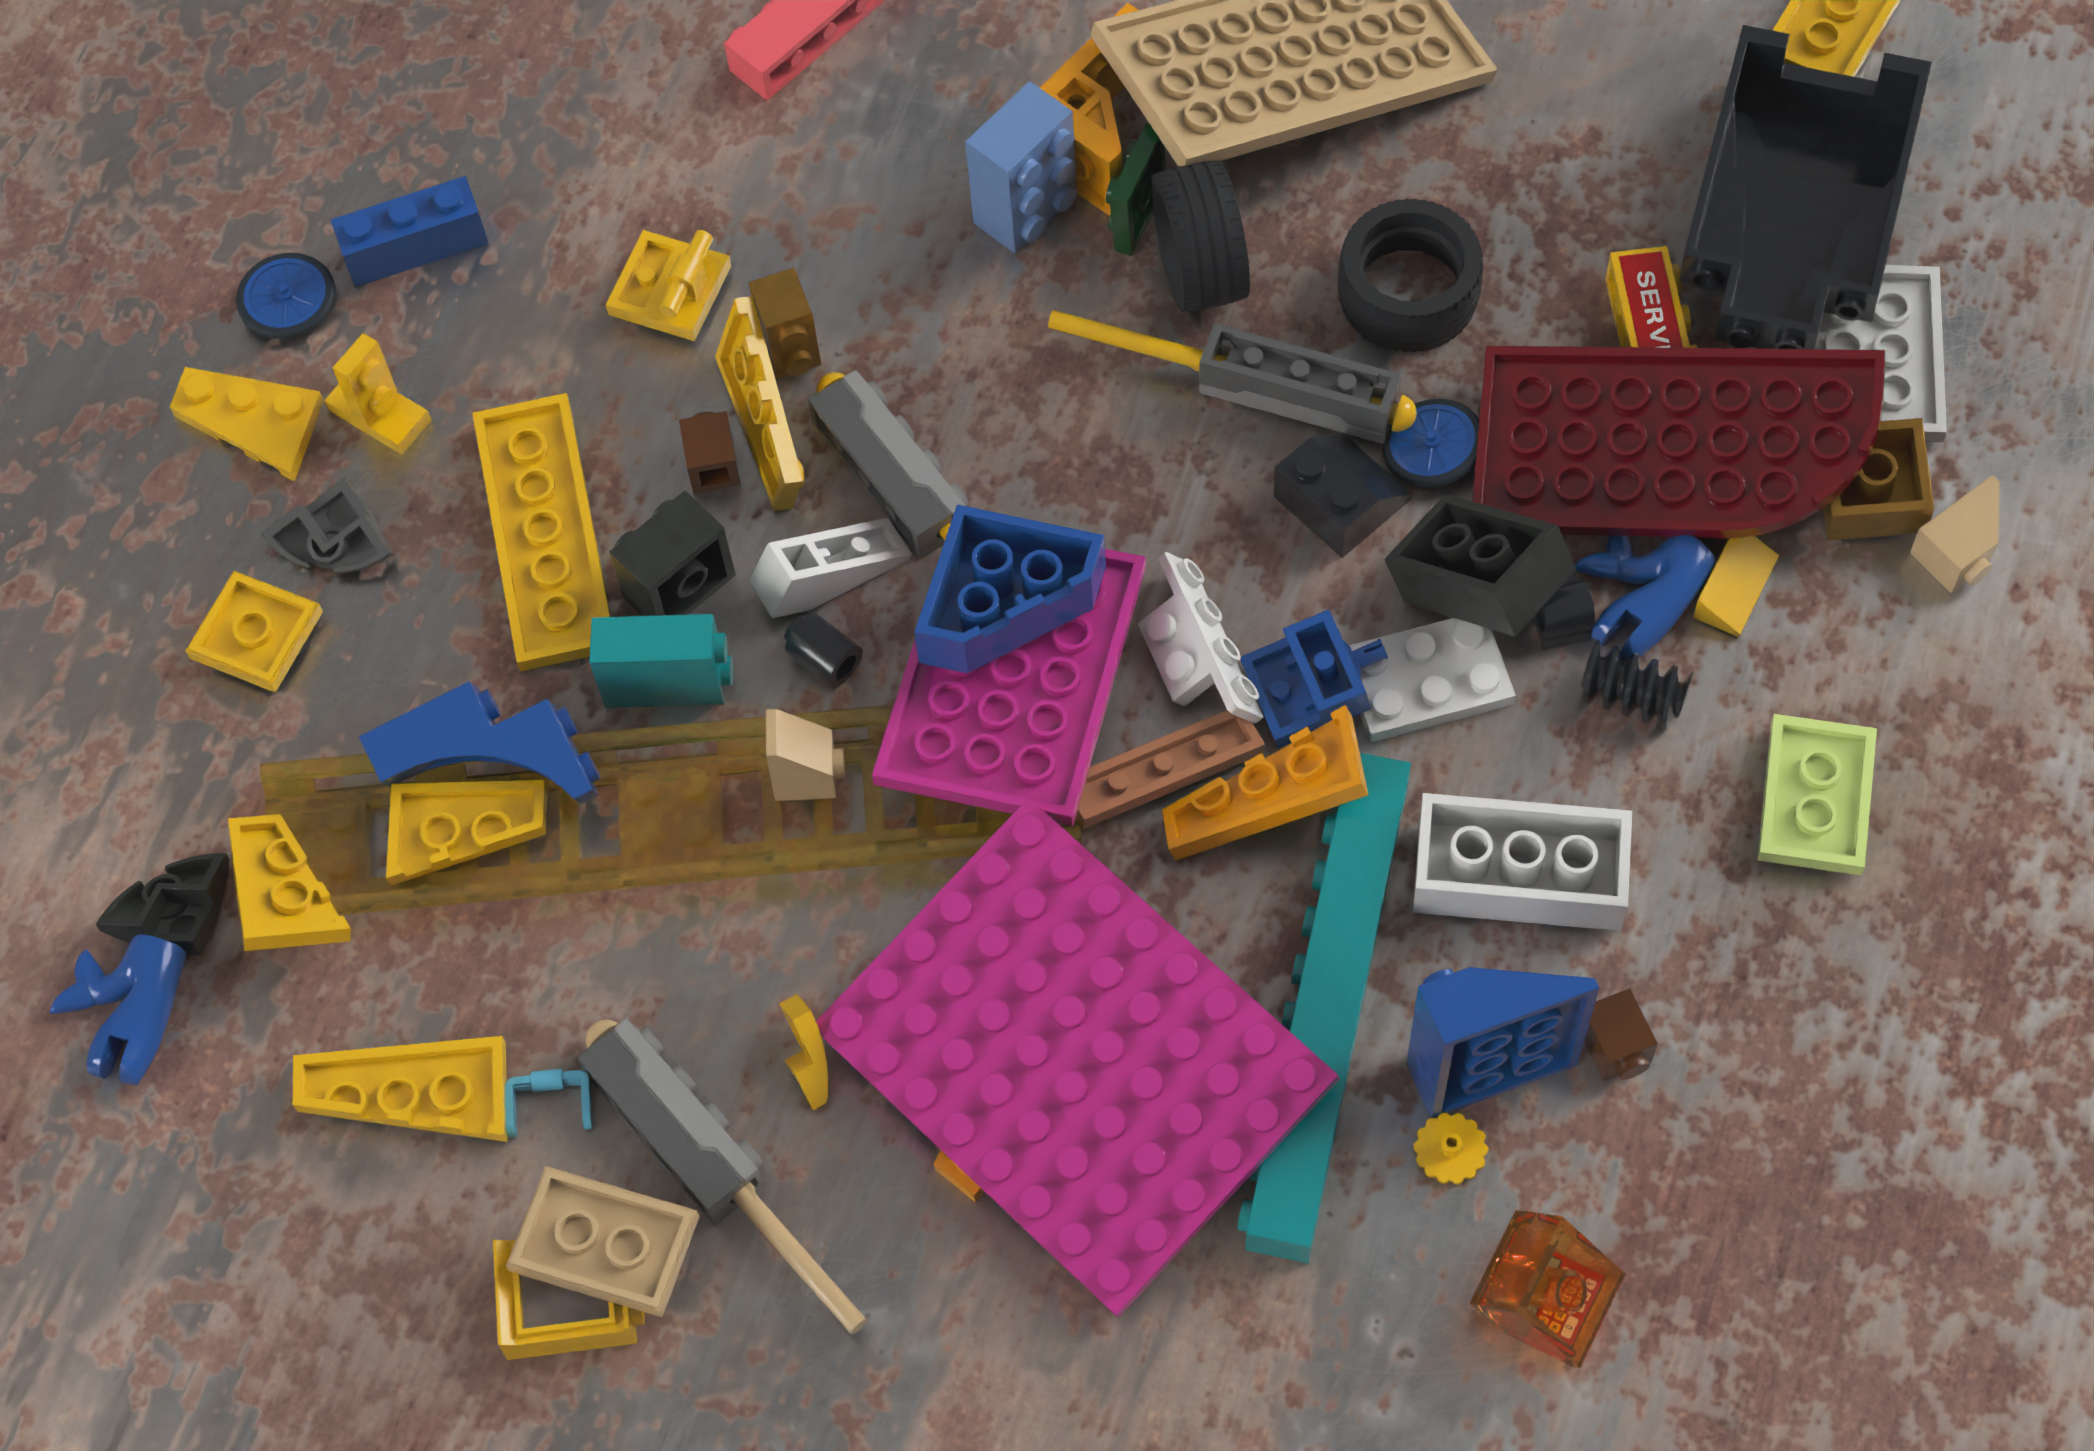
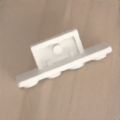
M1164 552L1158 557V561L1174 595L1140 621L1138 625L1172 701L1186 706L1215 683L1227 710L1233 715L1256 724L1264 718L1256 701L1259 699V693L1241 669L1238 662L1241 658L1240 652L1235 644L1226 637L1220 624L1222 614L1216 604L1208 598L1202 585L1204 576L1201 570L1188 558L1183 560L1168 552Z

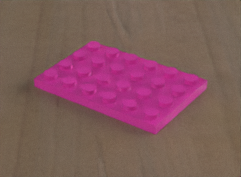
M1105 549L1106 569L1092 610L970 673L919 663L916 641L914 640L872 773L873 785L1011 814L1030 798L1057 823L1073 826L1145 573L1146 557Z

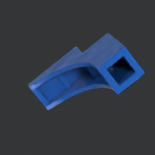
M468 681L359 736L380 782L390 788L391 784H399L420 773L445 765L463 762H495L518 766L538 773L558 784L580 804L599 795L593 782L601 779L589 753L585 752L579 755L571 739L572 736L578 734V730L565 706L557 710L555 705L548 699L496 724L494 719L500 717L501 713L488 689L480 692L478 687Z

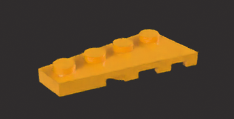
M1344 705L1330 713L1333 720L1310 732L1309 728L1305 727L1291 735L1289 739L1292 743L1265 758L1263 753H1260L1244 762L1245 767L1242 771L1225 781L1218 777L1162 809L1168 850L1174 859L1179 860L1368 796L1353 718L1347 706Z

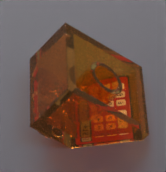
M1515 1210L1469 1304L1502 1333L1571 1367L1581 1368L1624 1279L1625 1273L1563 1216Z

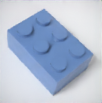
M1029 81L965 141L973 224L1015 254L1027 242L1032 243L1038 239L1044 231L1046 224L1058 212L1062 213L1069 209L1077 196L1073 111Z

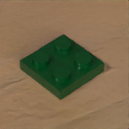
M1145 123L1138 140L1131 139L1124 155V168L1119 177H1112L1105 198L1106 203L1110 204L1111 209L1108 230L1113 231L1114 251L1128 256L1133 255L1153 213L1152 175L1166 170L1165 146L1148 123Z

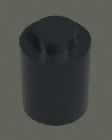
M811 613L806 617L803 615L797 617L788 626L784 635L785 640H787L785 652L831 688L840 686L853 674L863 655V650L860 646L817 613Z

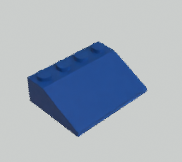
M1469 967L1455 973L1452 969H1444L1425 978L1417 990L1406 1064L1430 1118H1437L1441 1113H1451L1578 1066L1599 991L1595 978Z

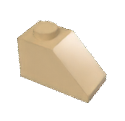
M1994 475L1919 528L1910 551L1951 594L1966 583L1970 586L1976 585L1993 568L1990 561L1998 545L2000 481Z
M766 709V758L775 801L836 798V779H845L844 748L835 749L832 730L778 709Z

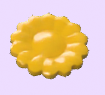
M1441 1113L1438 1118H1429L1426 1121V1126L1419 1128L1417 1131L1418 1140L1413 1146L1417 1154L1416 1163L1424 1168L1427 1177L1436 1178L1440 1184L1452 1182L1455 1185H1459L1464 1179H1474L1476 1171L1483 1169L1485 1166L1484 1157L1488 1154L1489 1150L1488 1146L1484 1143L1486 1135L1483 1131L1477 1129V1123L1474 1120H1466L1463 1114L1456 1113L1451 1116L1448 1113Z

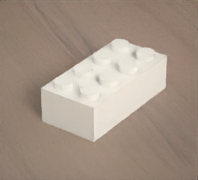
M1423 793L1419 816L1412 913L1621 931L1628 909L1632 811Z

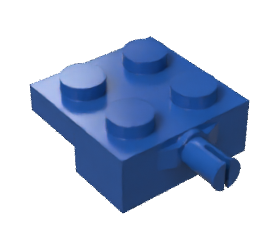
M1328 609L1283 628L1285 638L1247 653L1240 658L1248 679L1254 684L1259 693L1257 701L1275 743L1280 748L1292 743L1289 737L1305 727H1308L1310 732L1333 720L1330 713L1344 705L1347 706L1352 717L1371 710L1366 690L1362 684L1360 669L1388 659L1381 639H1377L1375 642L1352 651L1351 647L1343 641Z

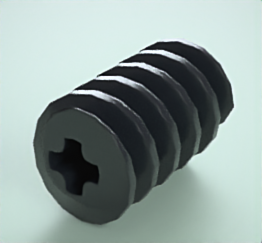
M1596 640L1581 682L1583 702L1591 704L1597 695L1602 693L1603 709L1609 711L1620 699L1622 700V715L1629 717L1638 706H1641L1642 722L1647 724L1660 712L1661 728L1668 730L1681 714L1694 672L1692 671L1683 683L1679 682L1678 666L1672 665L1664 676H1660L1659 660L1654 658L1644 670L1639 669V653L1633 652L1623 664L1620 663V647L1613 646L1608 654L1602 657L1600 656V641Z

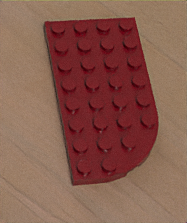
M1486 346L1472 502L1558 525L1561 534L1648 537L1692 535L1695 538H1743L1781 530L1808 518L1832 502L1849 486L1867 461L1876 442L1882 420L1885 350Z

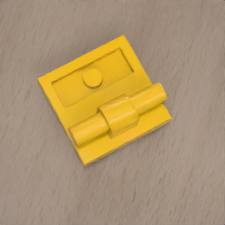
M643 230L606 303L607 313L609 316L695 341L731 268L729 255L709 250L713 237L703 230L696 231L690 244Z

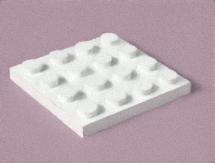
M1886 265L1872 322L1845 320L1837 315L1823 312L1814 349L1885 350L1884 402L1881 421L1922 418L1925 442H1943L1947 433L1940 267Z

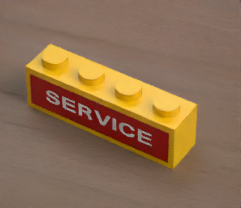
M1667 246L1610 252L1605 279L1620 347L1698 348L1697 345H1690L1687 333L1691 330L1690 311L1687 304H1680L1678 295L1682 288V283L1679 282L1680 267L1678 264H1671Z

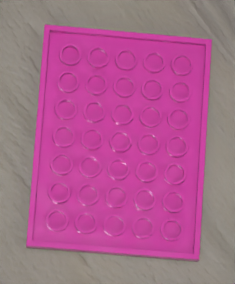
M1030 798L1010 816L816 1020L820 1035L1117 1318L1130 1307L1340 1080L1336 1072Z

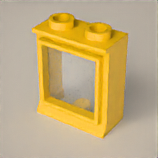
M493 1240L498 1346L507 1360L637 1344L636 1326L645 1324V1312L510 1272L506 1264L516 1240Z

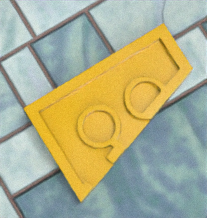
M185 367L170 404V409L174 417L218 441L225 440L243 450L246 456L259 463L263 461L279 470L281 475L295 482L324 400L320 391Z
M545 780L391 784L386 880L389 886L546 835L547 785Z
M281 814L228 818V834L244 951L350 942L351 928L343 915H338L331 904L328 890L323 882L317 881L307 865V856Z

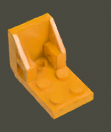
M1127 3L1113 17L1138 11V9ZM1090 38L1040 89L1073 111L1077 194L1110 216V204L1106 203L1105 200L1107 188L1112 177H1119L1122 172V150L1112 101L1125 86L1096 43Z

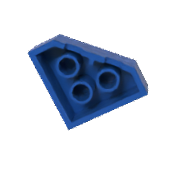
M957 504L914 631L919 663L970 673L1092 610L1106 569L1104 535Z

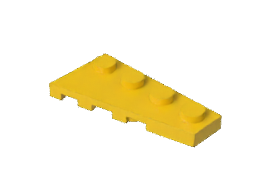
M753 296L735 298L715 359L773 510L792 509L800 488L804 486L803 466L796 457Z
M503 1036L293 1055L292 1105L297 1112L508 1142L505 1108V1084L507 1082L506 1042Z

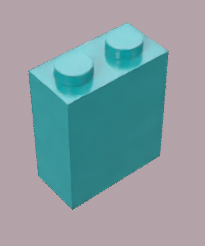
M713 614L595 617L591 619L589 663L605 708L724 704V687L733 685L732 656H727L726 633H718Z

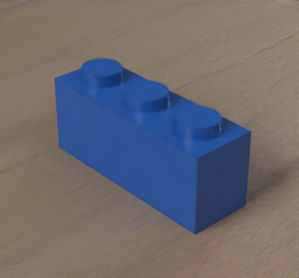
M466 176L330 219L342 256L355 287L489 244Z

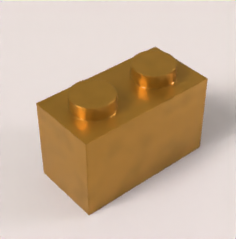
M793 267L748 282L776 379L789 375L798 376L808 372L813 367L822 365L813 314L795 268Z

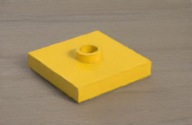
M233 571L185 651L191 660L276 693L323 610L317 602Z

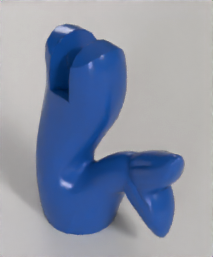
M1682 535L1668 537L1659 547L1647 555L1634 556L1628 536H1609L1605 552L1593 553L1581 558L1575 563V571L1601 579H1617L1625 583L1646 585L1620 597L1605 608L1595 621L1591 637L1595 641L1599 640L1601 646H1605L1628 621L1636 629L1623 645L1620 651V659L1626 662L1633 652L1639 653L1640 659L1668 633L1694 600L1716 565L1712 552L1694 536Z
M135 935L130 941L118 967L108 975L104 974L87 949L80 953L74 968L76 983L63 990L55 998L49 1012L51 1014L77 1012L96 1005H107L123 1000L99 1028L92 1040L86 1059V1067L90 1075L103 1079L107 1078L113 1071L123 1042H127L120 1063V1081L123 1084L138 1086L160 1046L174 1004L181 973L187 957L186 952L180 946L150 935Z

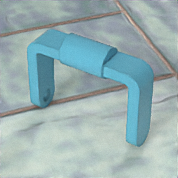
M563 1068L531 1071V1075L510 1078L505 1084L506 1131L508 1138L517 1137L516 1092L561 1090L568 1086L581 1085L584 1130L593 1129L592 1085L588 1075L582 1070L564 1072Z

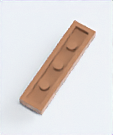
M1228 710L1090 766L1076 818L1082 829L1088 828L1248 761L1264 752L1265 743L1252 722L1233 715Z

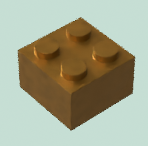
M1922 418L1881 421L1876 442L1862 469L1849 486L1823 508L1827 541L1917 534L1919 528L1932 519L1934 503Z

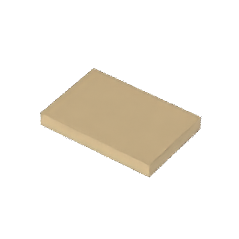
M545 1166L506 1267L510 1272L663 1317L700 1216L698 1211Z

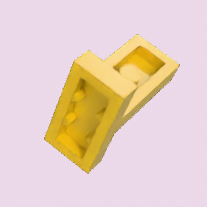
M362 333L332 367L339 384L324 400L328 411L399 454L403 455L432 421L428 410L398 393L378 341Z

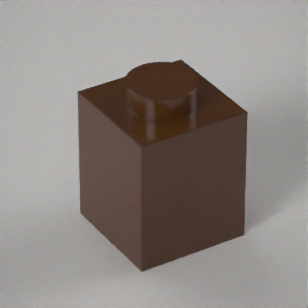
M727 411L717 413L700 412L693 417L679 419L687 471L693 493L741 485Z
M1629 988L1595 1002L1584 1043L1603 1081L1618 1075L1621 1080H1627L1645 1072L1650 1067L1649 1063H1652L1658 1043L1631 989Z

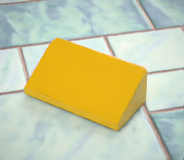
M1756 536L1729 538L1697 601L1693 618L1740 637L1779 555Z

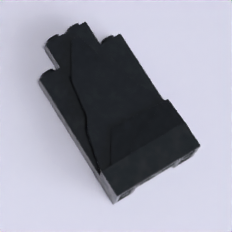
M1747 25L1742 26L1679 277V282L1691 284L1698 289H1715L1725 292L1714 340L1727 342L1737 348L1814 349L1823 312L1837 315L1845 320L1872 322L1932 62L1884 53L1878 80L1873 81L1784 63L1790 34Z

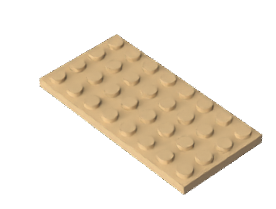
M1175 0L1094 22L1090 34L1178 166H1189V164L1202 163V161H1222L1492 82L1498 70L1447 0Z

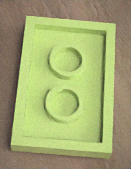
M1780 714L1773 715L1770 727L1758 861L1862 876L1866 862L1877 728Z

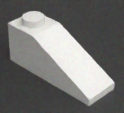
M889 518L770 542L767 544L749 582L770 616L777 618L812 610L905 563L910 559L912 553Z

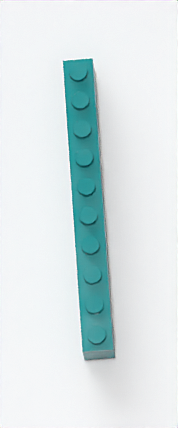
M1360 753L1368 796L1339 805L1337 815L1327 813L1322 843L1330 845L1327 861L1317 859L1312 890L1320 891L1317 907L1307 906L1301 936L1310 938L1306 955L1296 954L1291 984L1299 985L1300 987L1296 1003L1286 1001L1281 1023L1336 1072L1340 1080L1248 1178V1180L1257 1182L1253 1200L1243 1198L1237 1226L1238 1231L1246 1232V1251L1309 1264L1411 770V762Z

